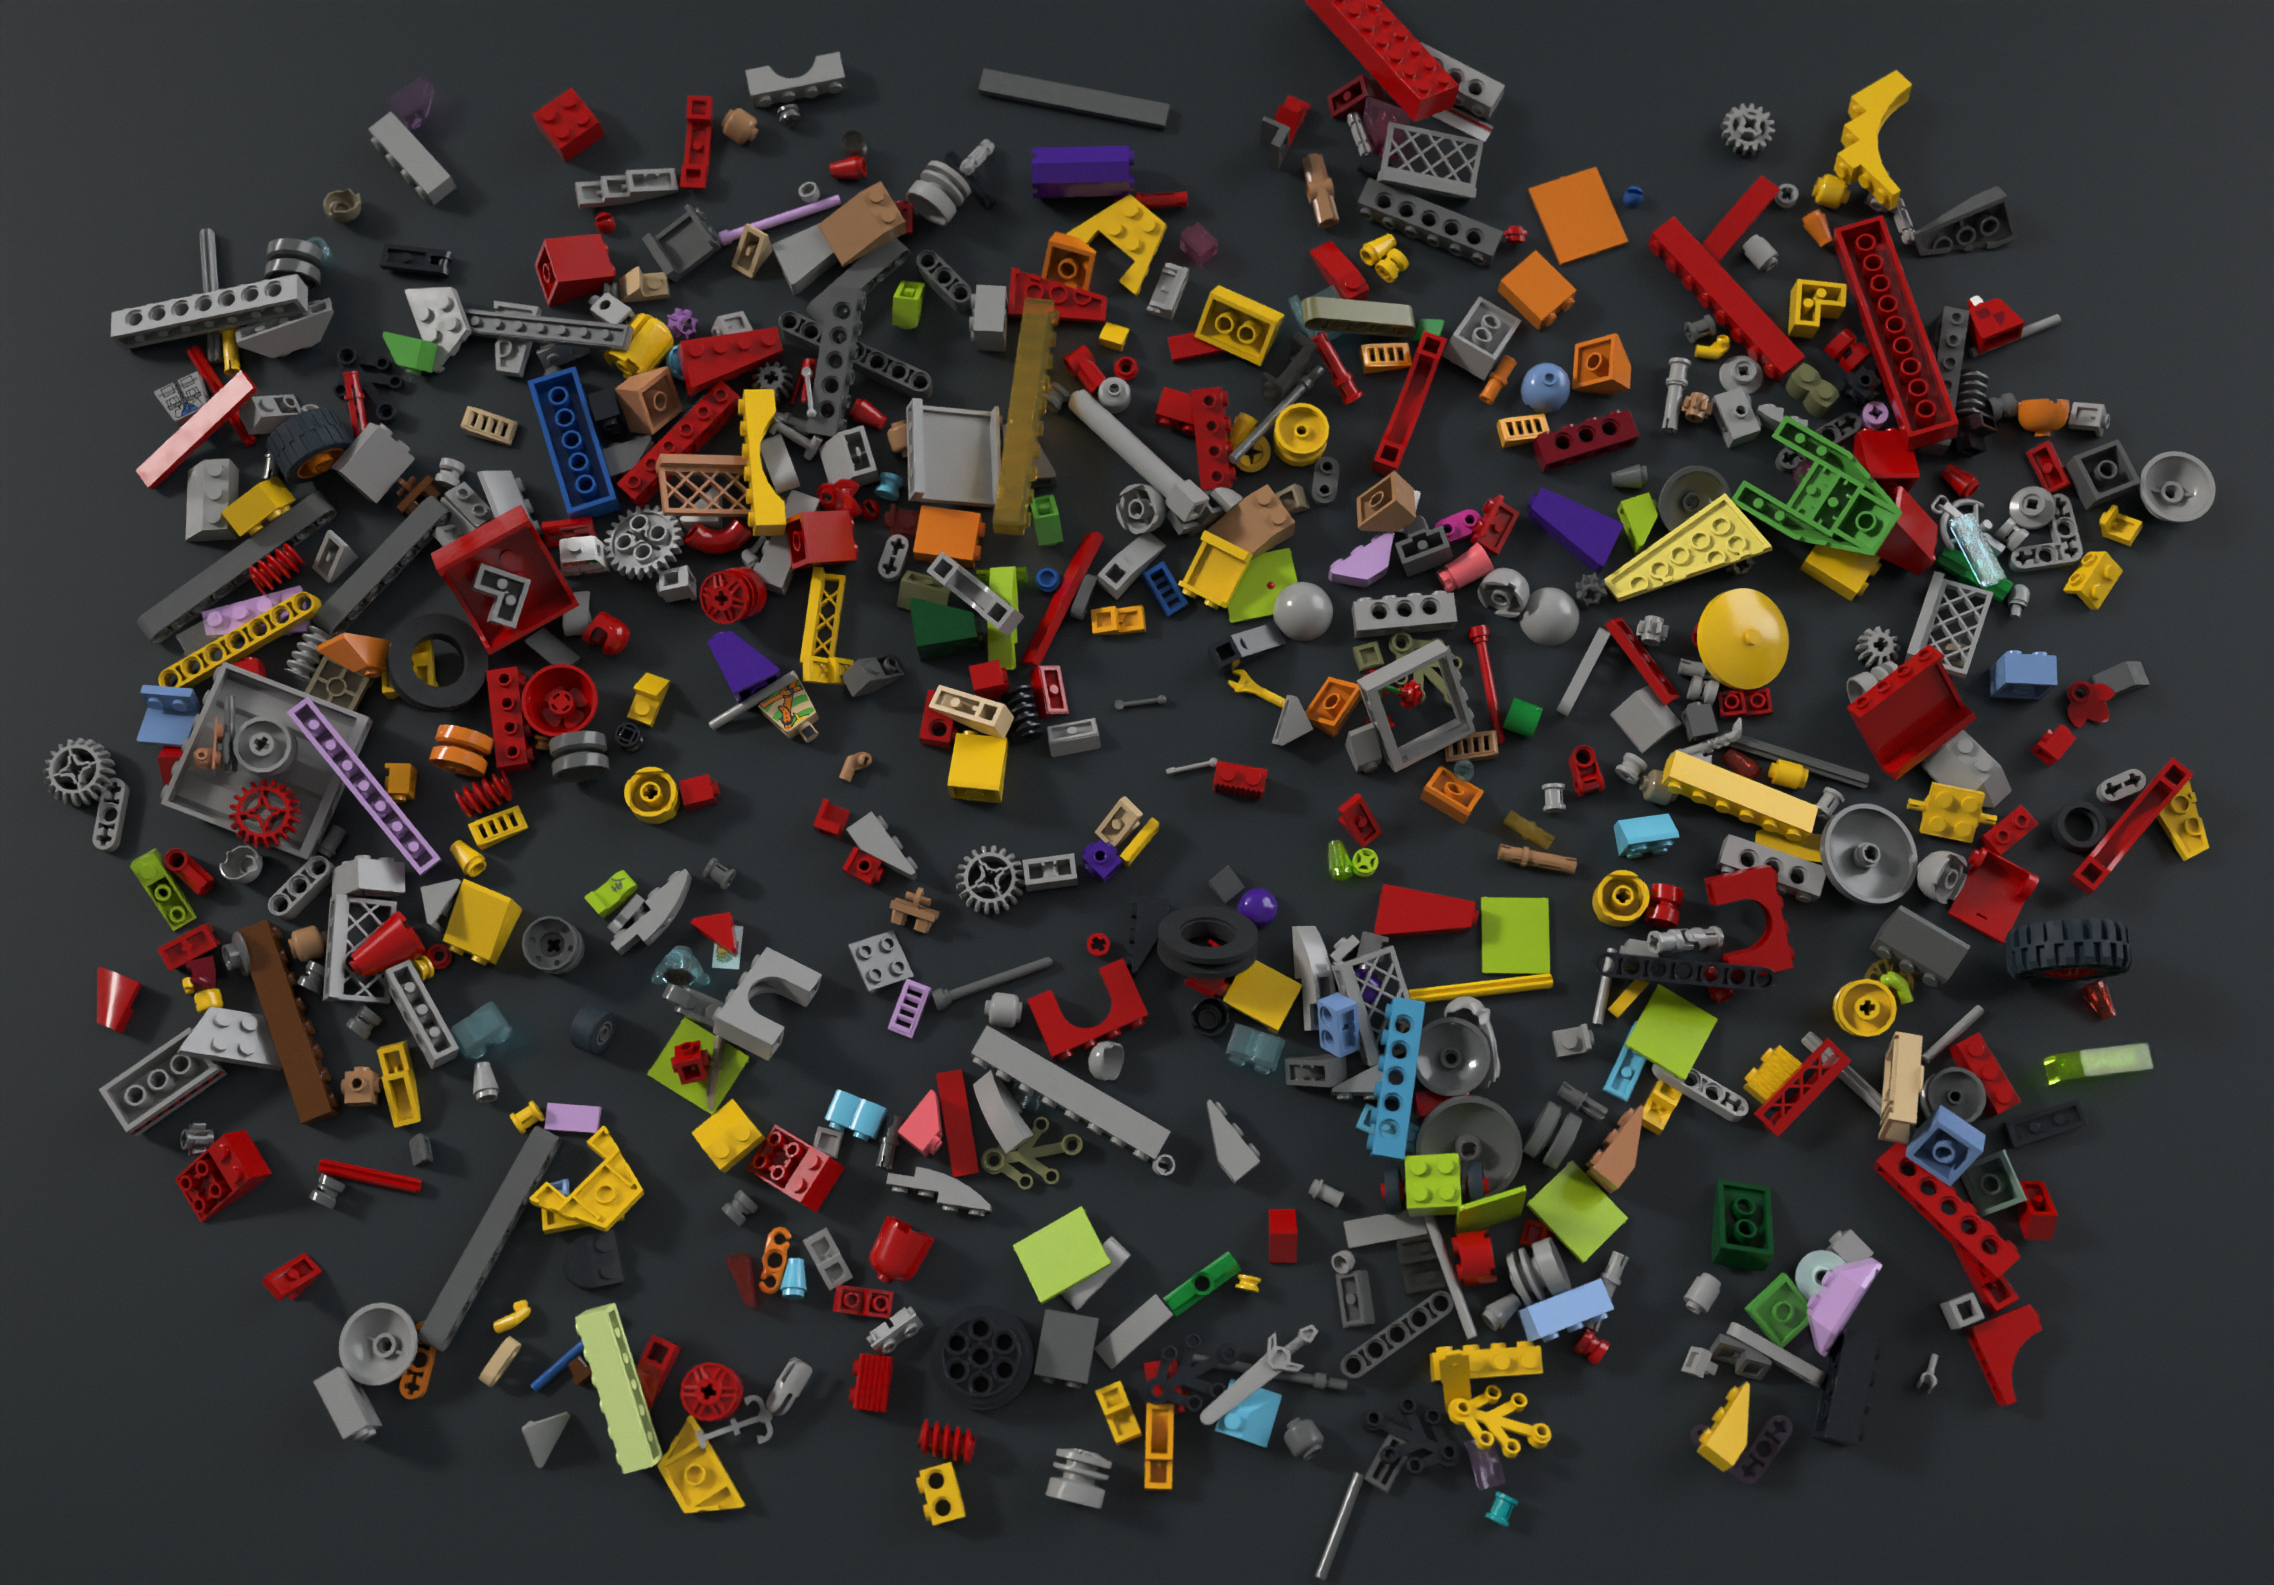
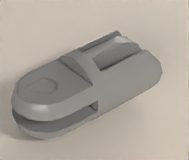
M795 1357L789 1360L767 1399L766 1407L770 1413L781 1416L789 1410L812 1374V1368Z

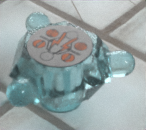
M686 946L674 947L655 969L657 972L652 976V982L656 985L663 982L676 986H690L696 982L707 985L711 979L703 971L698 959L692 955V950Z

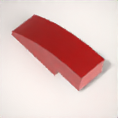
M1972 1227L1964 1233L1972 1235L1975 1233V1231ZM1986 1243L1982 1244L1983 1251L1987 1254H1992ZM1953 1246L1971 1283L1992 1316L2017 1302L2019 1297L2004 1275L1993 1284Z

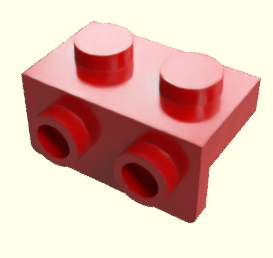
M1502 495L1488 499L1482 510L1485 512L1482 519L1477 520L1471 531L1474 534L1470 541L1474 544L1479 543L1485 551L1494 556L1500 553L1520 514L1519 511L1502 502L1504 499Z

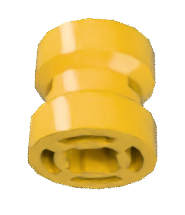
M1392 248L1387 253L1386 258L1380 260L1375 265V270L1383 280L1392 283L1398 277V273L1403 272L1409 266V261L1401 251Z

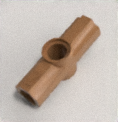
M1317 153L1309 154L1307 157L1302 158L1308 201L1313 205L1318 227L1330 228L1339 221L1334 203L1333 183L1331 178L1327 176L1322 155Z

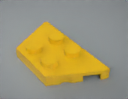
M688 1416L685 1425L679 1434L676 1435L669 1450L657 1465L684 1513L743 1508L746 1505L709 1440L705 1441L707 1447L701 1449L696 1430L701 1429L702 1434L705 1435L696 1417Z

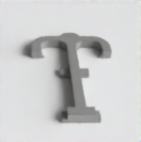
M757 1395L745 1397L743 1399L746 1405L752 1401L758 1403L760 1409L758 1416L739 1423L736 1422L735 1418L731 1419L730 1426L705 1435L702 1434L701 1429L696 1430L701 1449L706 1448V1440L732 1431L735 1436L739 1435L740 1428L757 1422L765 1424L767 1429L765 1436H757L758 1445L765 1443L773 1434L770 1422L773 1414L766 1409L761 1397Z

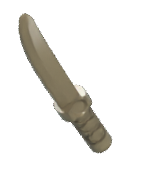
M715 1036L711 1064L708 1065L710 1069L706 1097L710 1111H714L719 1069L722 1070L723 1068L721 1061L725 1039L720 1036Z

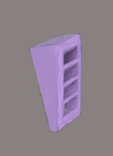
M906 979L888 1030L912 1039L931 995V988ZM910 990L921 993V998L909 994ZM906 999L917 1003L918 1007L914 1008L905 1004ZM902 1009L915 1014L914 1018L900 1014ZM898 1019L911 1024L910 1028L896 1024Z

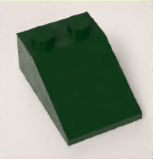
M1717 1180L1711 1237L1712 1264L1765 1272L1774 1256L1770 1187Z

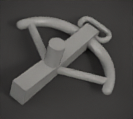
M1938 495L1932 502L1931 509L1934 513L1942 515L1940 519V533L1949 550H1954V543L1971 539L1993 559L2003 552L2006 546L1986 533L1992 528V523L1989 520H1984L1979 525L1978 508L1983 509V503L1974 499L1964 498L1950 504L1944 495ZM1940 498L1945 501L1944 505L1939 504L1935 508V505ZM1963 505L1973 506V522L1958 511L1957 508ZM1949 521L1964 536L1950 539L1947 532V522Z

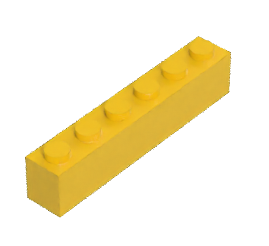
M1678 750L1667 759L1663 771L1661 785L1668 787V791L1673 794L1684 795L1696 803L1714 807L1718 812L1729 813L1738 817L1743 822H1751L1761 826L1766 831L1784 835L1791 841L1802 842L1812 833L1818 810L1816 805Z

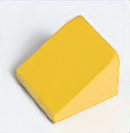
M1106 322L1099 336V345L1122 352L1130 329Z

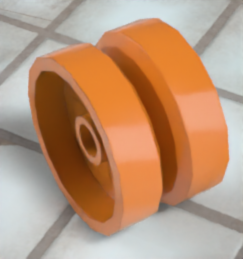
M446 724L440 725L435 740L440 745L432 748L429 762L453 773L483 777L488 762L482 756L491 754L494 740L485 734L468 728Z

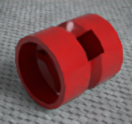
M1848 328L1839 333L1824 350L1833 361H1840L1839 366L1847 374L1852 370L1856 371L1872 354V351L1863 343L1856 342L1857 337ZM1852 350L1853 353L1847 357L1845 354Z
M1652 884L1649 892L1651 904L1646 908L1644 921L1658 927L1677 928L1680 918V911L1677 908L1682 906L1684 890L1668 884Z

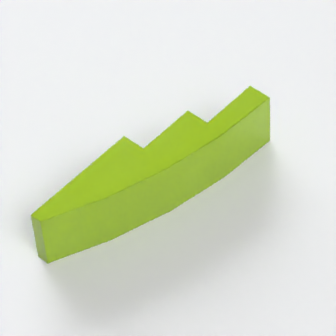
M1016 566L990 568L989 588L1019 612ZM988 622L989 662L999 660L1000 668L1006 667V670L1016 669L1014 643L1018 642L1017 627L1010 636H1007Z

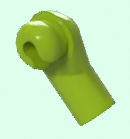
M1892 971L1880 977L1883 985L1897 990L1901 1005L1914 1001L1908 981Z

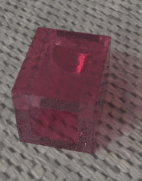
M1197 222L1193 227L1189 226L1182 232L1180 248L1201 267L1218 252V240Z

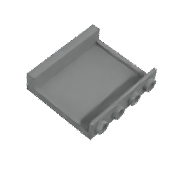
M912 398L906 407L909 501L995 508L1005 496V486L1002 485L1001 478L1004 473V462H1001L1003 439L1000 438L1003 418L999 415V406H995L991 412L926 406L923 405L922 399Z

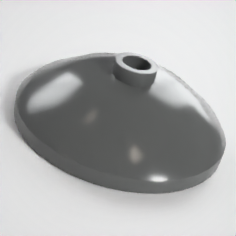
M1689 466L1675 472L1664 484L1658 502L1659 515L1666 529L1671 532L1724 493L1731 499L1730 488L1726 480L1717 471L1705 466ZM1691 497V503L1686 505V499Z
M1445 1017L1430 1022L1421 1030L1416 1077L1427 1089L1442 1096H1460L1471 1092L1481 1084L1490 1067V1048L1485 1036L1474 1024L1461 1018ZM1448 1055H1454L1456 1061L1450 1064L1446 1061Z

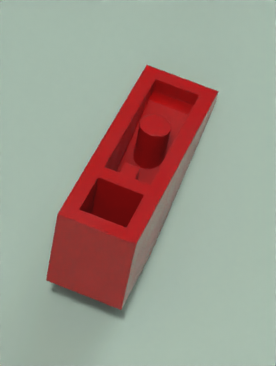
M1332 241L1310 251L1309 254L1338 299L1367 301L1370 288L1358 269Z

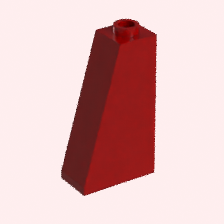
M1383 884L1374 934L1393 939L1469 932L1471 926H1476L1479 910H1474L1476 903L1474 901Z

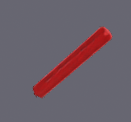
M321 1159L318 1166V1172L321 1174L407 1192L419 1193L422 1187V1180L418 1178L327 1159Z

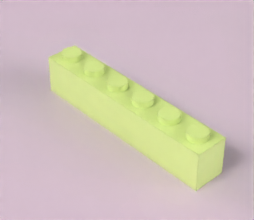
M611 1303L586 1310L575 1317L576 1331L581 1336L584 1345V1357L590 1364L592 1382L600 1396V1408L606 1416L609 1425L608 1433L614 1441L617 1451V1462L622 1467L624 1474L653 1467L662 1459L663 1455L616 1304Z

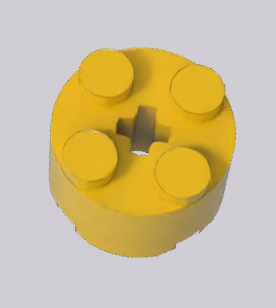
M657 767L639 769L625 785V801L639 820L649 824H660L676 816L681 802L680 790L672 777L664 770ZM653 792L657 793L653 799H649V797H652Z
M1618 870L1610 873L1599 883L1593 894L1592 904L1598 920L1613 927H1626L1633 924L1644 913L1649 904V890L1645 882L1634 872ZM1621 895V899L1625 900L1624 903H1621L1616 897Z

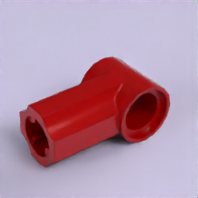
M1082 345L1065 356L1063 362L1068 371L1074 377H1078L1091 396L1098 395L1099 387L1106 380V377L1095 364V359L1089 349Z
M179 848L171 849L166 853L164 858L166 867L173 871L199 896L207 893L213 887L216 879L198 864L191 855ZM179 857H184V863L176 868V860Z

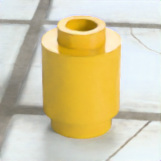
M1778 759L1776 763H1771L1768 777L1772 778V784L1795 790L1797 788L1803 789L1809 770L1803 768V765Z

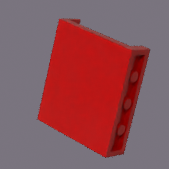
M1931 645L1921 649L1916 655L1900 665L1895 671L1846 707L1880 769L1895 781L1977 719L1975 713L1963 704L1941 660L1945 657L1944 654Z

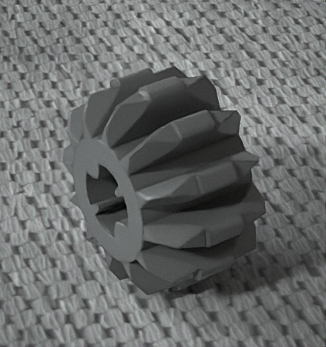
M766 361V368L757 367L758 374L752 376V380L755 382L752 388L774 389L775 400L780 404V397L788 399L789 394L787 391H793L794 386L791 382L794 378L791 373H788L789 370L786 365L780 367L779 362L776 361L773 366H770L769 362Z

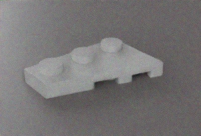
M494 301L496 312L541 316L542 310L537 306ZM497 338L495 343L497 372L501 375L523 377L533 342Z

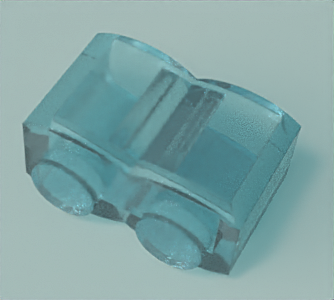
M491 1001L454 1025L449 1031L464 1057L477 1059L487 1052L486 1048L494 1042L499 1044L509 1037L508 1033L513 1028L497 1004Z
M1235 1024L1225 1056L1229 1057V1062L1235 1065L1244 1066L1245 1063L1255 1066V1071L1269 1075V1072L1275 1073L1285 1040L1244 1025Z

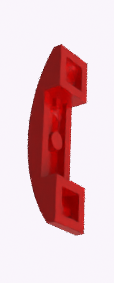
M688 95L686 112L688 124L680 188L705 190L712 144L713 98L709 96Z

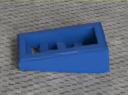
M1164 561L1140 575L1167 617L1189 604ZM1161 573L1163 577L1153 582L1151 577ZM1164 581L1169 584L1160 590L1156 587ZM1172 589L1174 593L1163 599L1162 594ZM1176 597L1179 599V602L1171 607H1168L1166 604Z

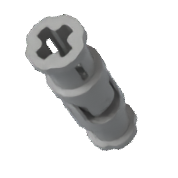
M1711 926L1708 929L1694 927L1690 930L1670 929L1664 933L1651 931L1647 936V947L1653 954H1660L1662 951H1669L1671 953L1700 951L1705 947L1719 949L1723 945L1724 935L1721 928L1717 926Z

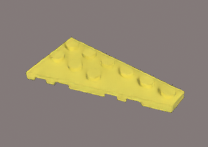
M1724 493L1606 577L1605 587L1620 602L1772 551V545L1727 494Z

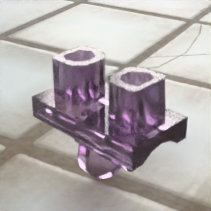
M1481 1438L1483 1442L1489 1443L1487 1439ZM1475 1439L1465 1441L1478 1489L1483 1490L1505 1484L1506 1481L1495 1443L1493 1442L1490 1449L1481 1450L1477 1447Z

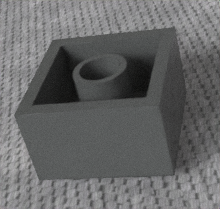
M2119 439L2074 456L2064 467L2086 510L2130 494L2141 483Z

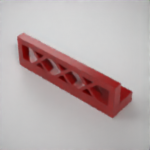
M1826 1038L1762 1104L1754 1115L1771 1134L1779 1137L1840 1074L1851 1060L1829 1038ZM1829 1047L1834 1053L1822 1065V1053ZM1807 1069H1816V1072L1803 1084V1073ZM1788 1088H1798V1091L1785 1103V1092ZM1770 1107H1780L1770 1120L1763 1115Z

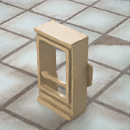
M1895 1032L1885 1052L1880 1119H1882L1880 1126L1882 1128L1878 1135L1879 1140L1905 1145L1909 1143L1910 1125H1916L1918 1093H1922L1924 1066H1921L1923 1036Z

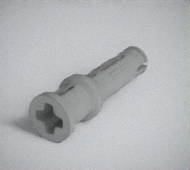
M1680 357L1669 360L1670 373L1665 383L1668 388L1661 428L1665 433H1677L1683 390L1688 386L1686 377L1687 371L1691 367V361Z

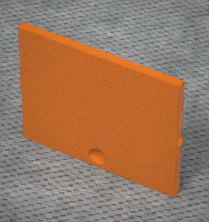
M1596 167L1529 188L1528 191L1560 266L1628 244V239Z

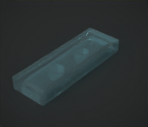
M1973 512L1951 519L1948 524L1981 588L2004 581L2007 577Z

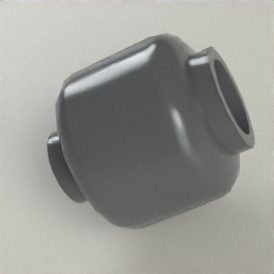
M1296 1418L1287 1424L1288 1430L1284 1434V1441L1294 1457L1298 1459L1303 1458L1306 1461L1314 1458L1323 1450L1324 1437L1314 1421Z

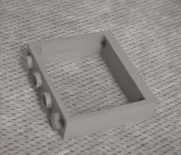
M1438 639L1357 680L1371 723L1375 727L1384 760L1395 773L1475 732L1472 722L1474 714L1466 703L1469 698L1459 682L1462 680V676L1453 663L1455 655L1451 652L1449 646H1445ZM1437 661L1456 718L1397 748L1378 690Z

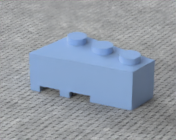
M1600 1278L1528 1306L1516 1313L1528 1341H1534L1542 1337L1543 1341L1547 1342L1559 1337L1557 1331L1567 1328L1568 1332H1572L1584 1327L1582 1321L1591 1318L1592 1322L1595 1323L1608 1318L1606 1312L1613 1310L1614 1307Z

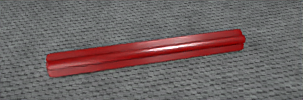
M194 345L187 350V354L214 396L224 386L199 346ZM237 410L228 420L243 444L249 447L257 442V438L255 435H249L239 417L240 411Z

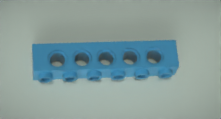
M1393 997L1391 1004H1386L1384 1019L1389 1020L1388 1030L1383 1029L1381 1045H1385L1384 1056L1379 1055L1377 1071H1381L1382 1074L1381 1081H1376L1374 1088V1097L1378 1098L1377 1108L1372 1107L1370 1123L1374 1124L1373 1134H1368L1366 1150H1371L1370 1157L1402 1162L1405 1157L1425 1008L1424 1001ZM1398 1021L1406 1022L1409 1026V1031L1400 1033L1397 1031L1395 1023ZM1392 1048H1403L1406 1054L1405 1058H1395L1392 1055ZM1390 1073H1398L1402 1078V1083L1400 1085L1391 1084L1388 1080V1075ZM1385 1100H1396L1399 1106L1398 1110L1394 1112L1387 1110ZM1383 1125L1392 1126L1395 1130L1394 1137L1386 1138L1383 1136L1381 1127Z

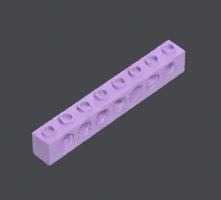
M306 697L287 711V714L420 876H423L442 861L309 697Z

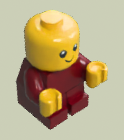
M213 956L186 961L188 972L193 975L192 977L183 978V988L187 995L193 994L197 990V993L194 995L197 1012L205 1014L210 1006L222 1008L223 1000L221 991L217 989L218 975Z

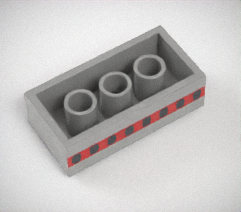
M189 1027L99 1089L127 1133L139 1136L227 1075L219 1061L177 1055L179 1048L193 1031L192 1028Z

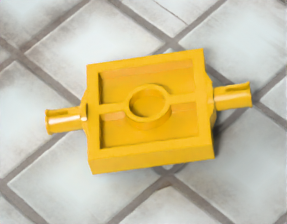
M1932 782L1930 792L1924 801L1909 798V803H1907V809L1922 811V822L1919 831L1924 834L1972 843L1979 823L1995 826V821H1997V815L1982 813L1985 793L1981 791Z

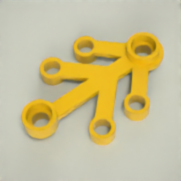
M1489 1385L1483 1394L1469 1401L1464 1398L1453 1399L1448 1406V1414L1451 1421L1458 1425H1465L1475 1438L1477 1447L1481 1450L1490 1449L1495 1438L1502 1447L1503 1454L1508 1458H1515L1520 1451V1444L1515 1439H1509L1503 1429L1527 1436L1529 1443L1539 1449L1546 1447L1551 1439L1550 1429L1545 1424L1539 1423L1530 1426L1504 1418L1515 1411L1521 1412L1524 1410L1527 1398L1522 1393H1514L1509 1402L1489 1412L1477 1410L1488 1403H1497L1501 1396V1391L1497 1386ZM1488 1392L1494 1393L1496 1397L1490 1396ZM1514 1400L1520 1401L1522 1405L1517 1404ZM1477 1422L1484 1423L1490 1432L1482 1431ZM1481 1438L1487 1439L1489 1443L1483 1442ZM1507 1446L1513 1447L1515 1451H1511Z

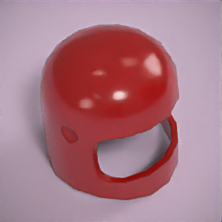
M602 611L586 628L581 639L589 645L598 644L602 646L604 654L614 656L622 652L630 638V631L622 621ZM599 628L595 635L591 638L594 629Z

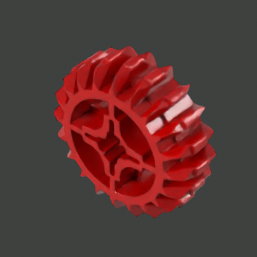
M261 779L260 787H257L255 782H250L251 790L249 791L245 787H241L244 795L242 797L234 795L233 798L238 804H230L229 808L236 811V813H231L228 815V818L235 821L231 824V828L238 830L236 836L239 839L244 838L246 845L253 842L254 847L259 849L263 842L264 847L270 849L271 842L273 841L279 847L281 846L280 838L288 842L290 837L287 833L289 831L294 834L297 833V830L292 825L301 824V820L294 817L302 814L300 808H294L300 804L298 798H293L295 793L292 790L286 791L287 786L284 783L277 787V782L271 780L267 786L266 780ZM269 795L281 798L285 808L273 807L269 800ZM258 798V804L252 809H247L250 803ZM267 809L271 814L270 816L267 815L268 818L264 820L260 814L264 813L263 811ZM284 819L282 824L273 831V824L277 820ZM245 820L259 822L262 834L250 831Z

